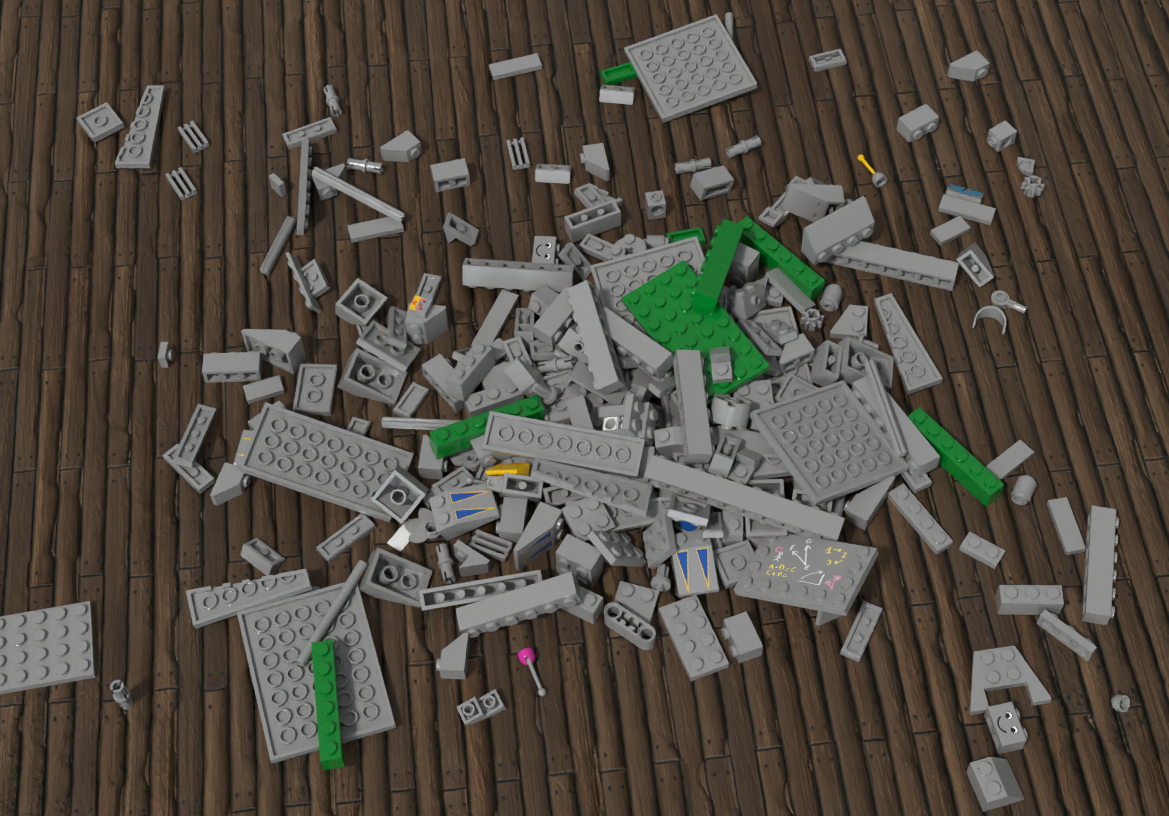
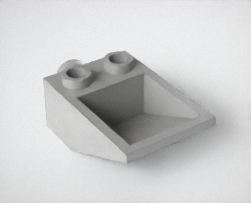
M789 183L781 209L811 222H816L853 202V200L844 199L842 185Z

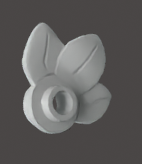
M473 447L449 455L454 465L465 466L468 471H476L481 466Z
M421 507L418 512V518L404 521L406 530L411 533L408 539L410 542L423 543L427 539H436L440 536L433 513L429 509Z

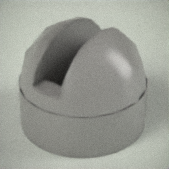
M1118 694L1111 699L1112 708L1116 711L1126 712L1130 707V699L1126 695Z

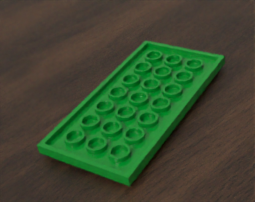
M683 260L623 296L621 301L649 338L671 352L673 358L676 350H700V356L704 359L702 373L706 376L704 389L708 393V402L706 404L708 408L711 406L714 394H731L768 371L770 365L718 301L714 312L692 305L694 297L691 296L694 285L698 286V284H695L697 276ZM729 346L733 382L713 384L710 348Z

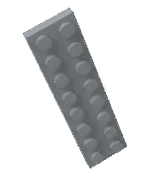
M490 411L482 450L532 460L539 458L587 470L638 479L645 439Z

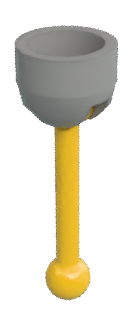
M860 154L858 160L862 161L873 174V184L877 188L884 186L888 180L882 172H875L866 162L864 155Z

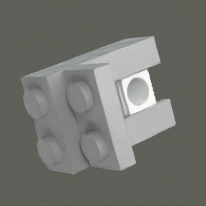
M627 394L625 405L600 407L599 418L604 419L603 432L645 439L644 446H653L658 412L649 402L642 403L634 394Z

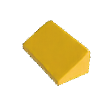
M500 463L486 470L485 474L489 476H503L504 473L529 476L530 463Z

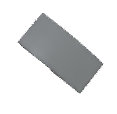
M494 689L478 699L476 697L469 699L457 706V709L464 724L467 726L487 719L505 710L506 707L498 691Z

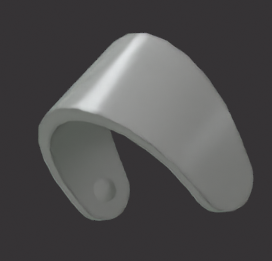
M995 306L981 308L974 318L972 328L975 327L976 321L980 318L992 317L1001 323L1003 328L1002 335H1004L1007 322L1004 312Z

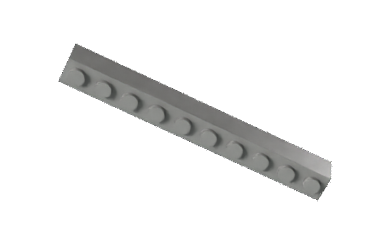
M652 455L644 474V483L653 484V487L801 536L838 542L845 518L837 513H827L819 507H809L803 505L798 500H788L777 493L770 494L758 487H748L740 481H730L722 475H712L706 473L701 468L694 469L688 467L685 463L673 462L660 455Z

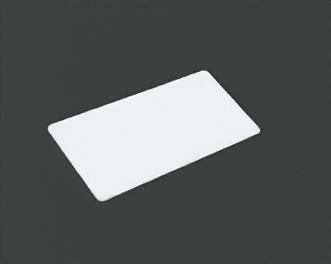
M403 524L387 544L401 552L408 544L411 533L406 530Z

